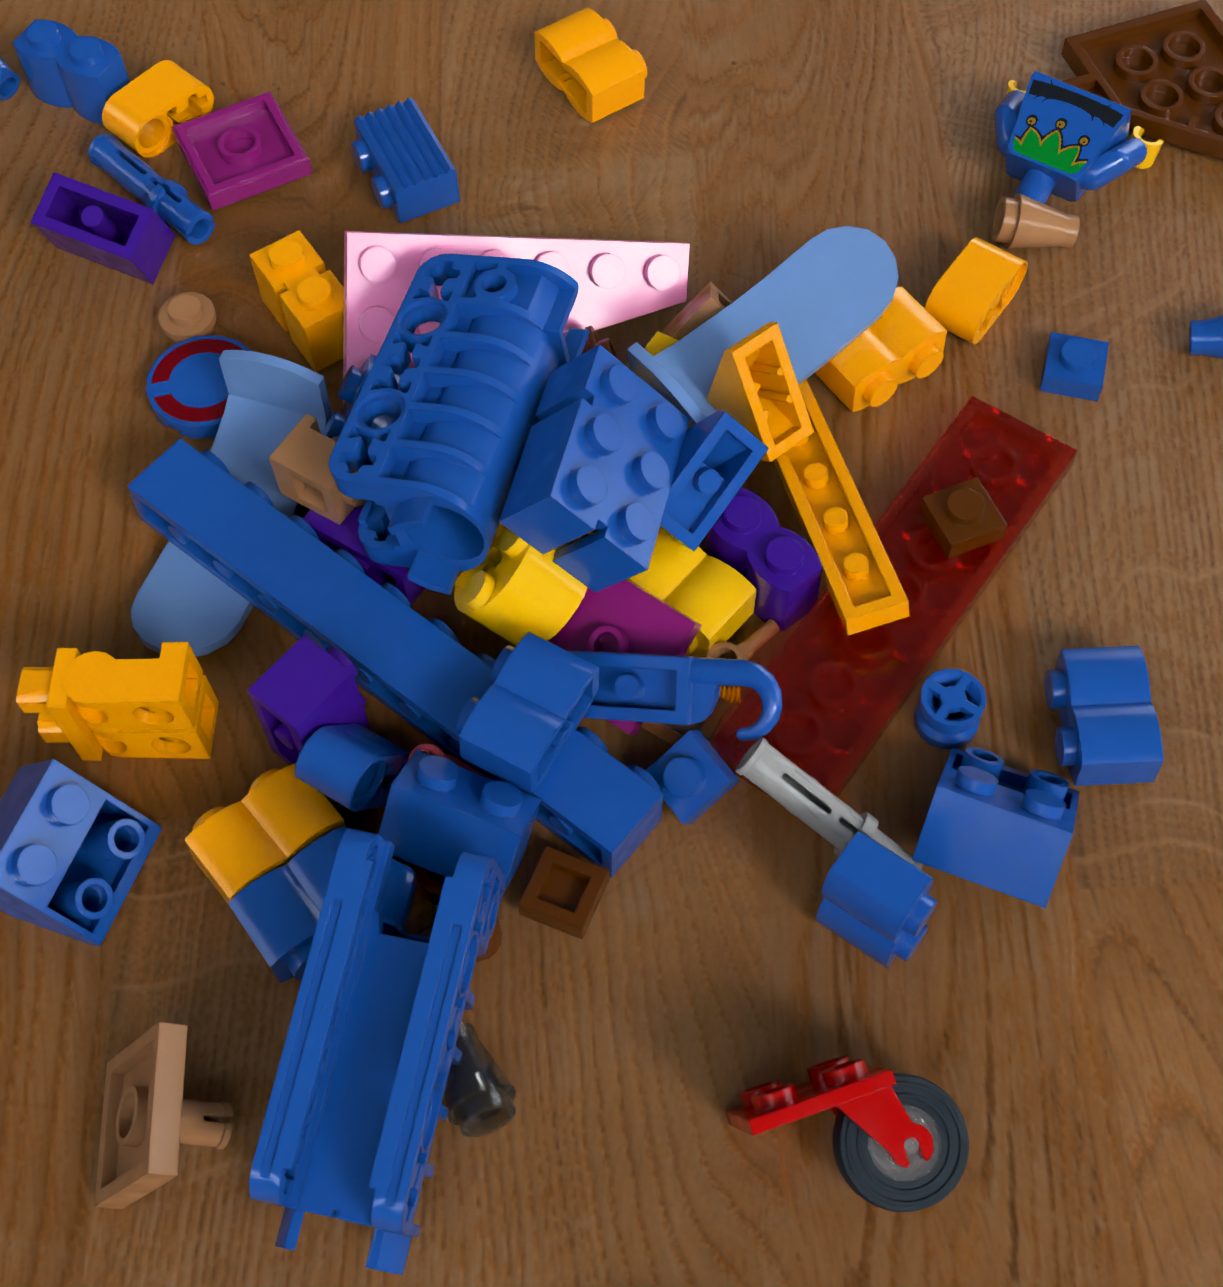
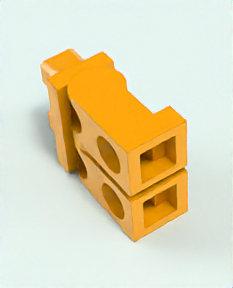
M162 642L160 657L153 659H115L105 652L92 651L81 655L77 648H57L53 667H23L16 694V703L24 713H39L37 719L38 733L45 743H70L82 761H101L103 750L111 756L121 758L211 759L219 701L206 675H203V670L189 642Z

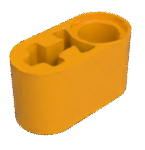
M163 60L122 87L107 100L102 111V122L107 130L142 157L152 158L176 143L171 127L211 113L214 105V95L208 86L174 61Z
M975 237L936 283L926 302L925 309L948 332L975 345L982 339L1017 293L1025 277L1028 262Z

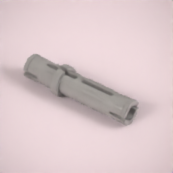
M759 738L736 767L735 771L738 774L744 775L785 807L787 811L798 817L834 845V855L838 858L856 833L861 831L922 870L923 864L913 861V856L877 829L879 821L868 812L859 815L822 786L815 778L809 776L768 744L765 738Z

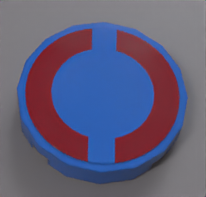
M219 335L195 336L170 347L157 358L147 376L146 394L158 422L166 428L168 425L170 428L178 430L181 436L188 438H215L229 395L219 357L223 350H251L238 340Z

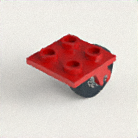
M845 1055L815 1064L806 1069L810 1080L798 1085H794V1083L782 1085L780 1079L750 1087L739 1093L742 1105L725 1110L729 1125L755 1136L829 1109L836 1116L832 1144L836 1164L842 1177L849 1187L862 1199L877 1207L893 1212L919 1211L943 1200L960 1181L968 1160L969 1137L965 1120L956 1103L942 1088L919 1076L893 1073L892 1069L866 1065L864 1058L849 1061L848 1056Z

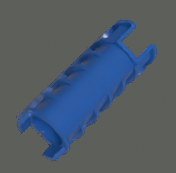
M441 254L432 257L417 270L334 446L328 463L336 486L342 494L354 499L366 500L358 518L360 523L358 534L365 552L371 560L384 565L408 567L410 570L407 576L410 581L429 590L450 595L459 572L471 570L479 566L486 559L499 527V520L531 426L540 421L535 414L549 373L580 356L590 334L589 329L569 328L563 332L579 290L578 282L570 275L550 264L531 259L464 254ZM436 286H442L440 290L442 299H439ZM423 323H441L438 328L431 332L414 334L416 327ZM409 352L412 353L415 368H408L411 362ZM395 374H402L399 382L397 383ZM385 413L400 415L389 426L383 428L371 427L374 419ZM368 455L372 465H364ZM351 469H359L357 473L350 472ZM378 535H388L386 541H380Z
M348 828L340 840L255 1151L249 1178V1196L252 1200L285 1207L275 1246L295 1251L305 1212L338 1218L375 1228L366 1268L403 1275L412 1236L418 1237L421 1225L413 1224L423 1179L424 1177L432 1178L435 1166L427 1162L437 1121H446L449 1110L442 1105L450 1067L451 1065L460 1064L462 1051L456 1047L463 1013L464 1010L473 1009L475 995L469 988L477 956H484L486 954L488 942L497 920L500 894L504 892L507 880L494 857L463 851L457 862L453 877L445 876L431 936L426 937L407 933L405 928L418 879L416 873L411 867L392 858L395 849L392 842L385 841L379 834Z

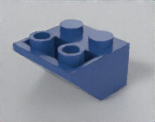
M952 747L936 787L912 860L1046 908L1073 836L1080 791L1068 788L1069 782L1045 770L1033 769L1028 774L1007 767L1000 756L988 750L968 747L964 752Z
M55 759L20 766L0 800V910L12 917L84 943L101 946L163 827Z

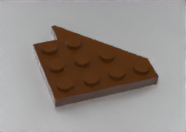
M1199 0L1065 38L1061 55L1076 77L1062 82L1132 109L1129 128L1131 132H1133L1136 126L1144 128V136L1157 140L1160 138L1164 142L1223 160V22L1206 0Z

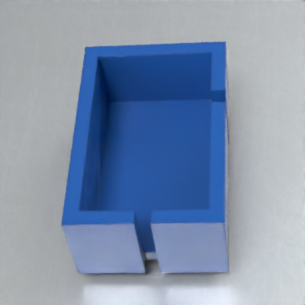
M599 344L549 373L535 414L541 421L531 426L499 520L502 525L542 554L595 530V528L599 530L557 550L553 558L555 564L594 592H598L648 570L690 418Z

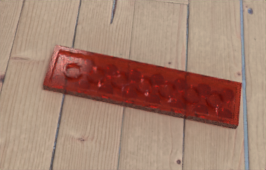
M972 396L874 525L909 601L910 616L848 636L827 588L766 668L774 675L781 688L783 702L779 721L768 734L763 736L768 741V744L809 776L815 778L836 797H839L1071 469L1078 450ZM978 477L1007 523L1004 538L947 559L919 512L922 497ZM751 688L710 744L736 776L764 792L744 775H740L735 771L743 756L757 741H741L736 737V732L739 728L754 724L762 712L761 698Z

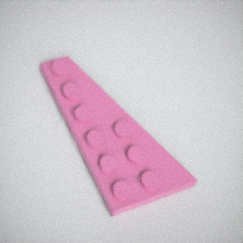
M344 231L343 378L352 365L361 368L371 354L378 355L417 270L432 257L441 254H464L531 259L550 264L570 275L579 285L576 301L563 332L569 328L585 329V327L590 325L596 331L686 302L690 244L664 241ZM436 286L439 299H442L440 294L442 286ZM423 323L416 327L414 334L431 332L438 328L441 323ZM409 352L411 362L408 368H415L412 353Z

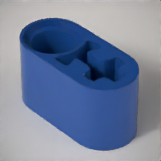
M359 723L326 725L314 732L305 743L296 762L295 776L353 812L383 807L387 804L393 781L408 762L410 752Z

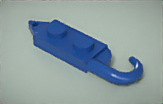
M579 650L568 651L599 667V690L583 718L680 725L695 724L705 721L713 713L719 699L721 685L749 687L755 690L761 698L762 712L759 719L751 726L739 728L736 732L738 740L749 741L763 737L773 729L780 718L783 707L782 692L774 675L762 665L748 660Z

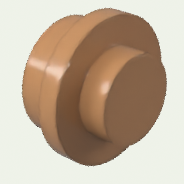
M184 292L174 295L164 302L158 313V321L164 334L174 342L179 343L195 336H211L216 322V311L212 301L205 295L196 292Z

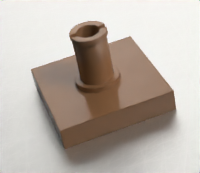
M158 1022L107 1062L94 1207L124 1209L177 1177L180 1144L205 1146L216 1150H223L227 1146L233 1124L220 1123L221 1118L231 1119L234 1117L232 1105L224 1101L216 1103L183 1099L188 1025Z

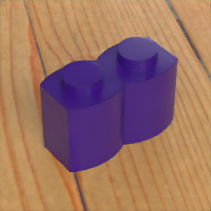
M741 487L705 536L703 551L707 555L725 562L742 574L757 589L754 607L756 616L763 622H767L769 619L774 620L778 624L779 629L785 631L817 607L822 564L816 551L804 538L791 530L779 526L774 511L766 501L752 491Z

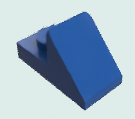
M723 410L716 411L687 429L660 528L683 546L695 551L769 448Z

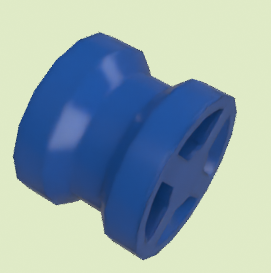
M943 669L930 675L922 686L919 703L914 714L915 727L920 737L929 745L940 749H952V747L957 749L966 746L975 737L986 706V692L980 681L970 673L960 669ZM950 713H957V717L947 718Z

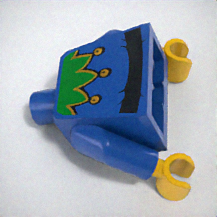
M1034 71L1026 91L1018 90L1016 88L1017 81L1010 80L1006 96L994 113L997 148L1006 157V173L1012 178L1020 180L1012 198L1016 193H1020L1044 204L1050 194L1070 202H1076L1086 190H1098L1134 167L1139 169L1151 167L1164 142L1160 138L1156 142L1143 140L1141 137L1144 133V128L1136 126L1130 138L1126 140L1129 135L1132 109L1037 71Z

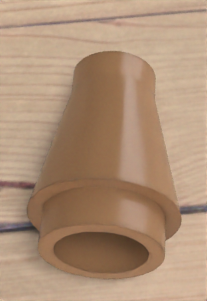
M1016 193L1013 198L1006 196L1000 198L993 216L991 237L993 241L1002 242L1005 249L1043 247L1071 249L1078 236L1080 218L1078 215L1065 213L1023 194Z

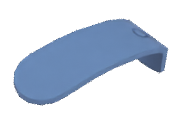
M853 226L827 229L810 239L732 304L655 356H652L639 343L635 342L627 349L629 369L690 418L687 428L689 429L716 412L706 399L724 351L767 323L776 322L779 325L798 385H800L880 319L892 303L899 276L896 257L885 240L868 229Z
M223 350L219 357V362L229 395L210 451L225 464L230 475L243 485L247 482H252L259 486L269 496L274 507L288 518L291 515H298L302 505L280 493L269 456L306 414L317 419L321 434L323 433L332 415L324 376L304 366L276 356L254 351ZM168 541L138 591L130 611L133 629L147 648L160 654L162 642H189L197 657L208 655L227 645L242 629L254 605Z

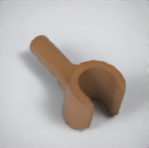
M769 619L746 640L737 645L731 642L716 643L710 647L706 653V658L749 660L753 653L779 632V626L774 620Z

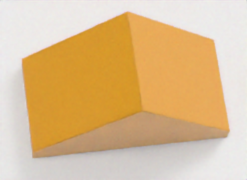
M767 323L724 351L706 400L716 411H726L769 448L762 457V461H773L814 433L778 323Z

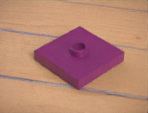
M271 91L171 127L176 143L212 211L313 174L308 156Z
M625 579L598 592L587 588L585 596L573 616L548 642L566 651L579 650L684 656L702 625L629 579ZM608 720L629 735H637L643 722Z

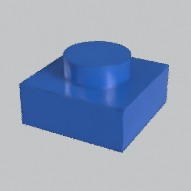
M1051 332L1046 349L1039 391L1098 402L1103 388L1109 342Z
M689 730L646 770L656 780L660 787V792L663 793L664 801L683 825L693 824L740 781L700 730Z

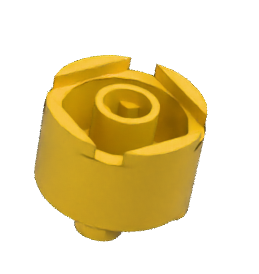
M500 523L486 559L479 566L471 570L459 572L454 584V601L457 609L515 646L528 632L548 641L570 620L588 588L553 562L557 550L582 539V537L542 554Z

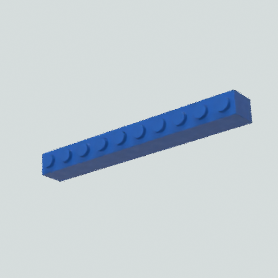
M180 438L127 485L139 517L147 525L298 640L305 635L324 650L328 646H333L340 650L357 669L358 674L355 676L357 685L445 752L455 756L494 781L507 782L461 758L459 734L455 731L458 717L469 699L473 696L481 699L485 692L495 683L491 681V672L496 662L493 658L484 653H479L477 656L459 644L455 633L444 622L435 617L427 620L414 611L408 599L399 589L387 582H384L382 585L376 583L364 573L360 563L350 553L341 548L333 551L319 541L314 529L304 519L297 515H291L288 518L274 507L269 496L259 486L252 482H247L243 485L230 475L225 464L209 450L204 449L200 453ZM582 726L575 729L572 735L565 741L550 771L532 794L518 788L524 793L542 799L535 819L537 822L592 864L608 869L609 877L611 878L661 821L663 793L660 792V787L656 780L637 765L630 764L626 767L608 753L606 745L595 733Z

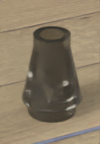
M461 1023L456 1047L462 1051L460 1064L451 1065L444 1092L446 1107L449 1109L447 1115L448 1120L452 1124L459 1126L464 1136L479 1137L499 1130L512 1120L516 1113V1108L513 1104L516 1090L478 1038L474 1026L470 1023Z

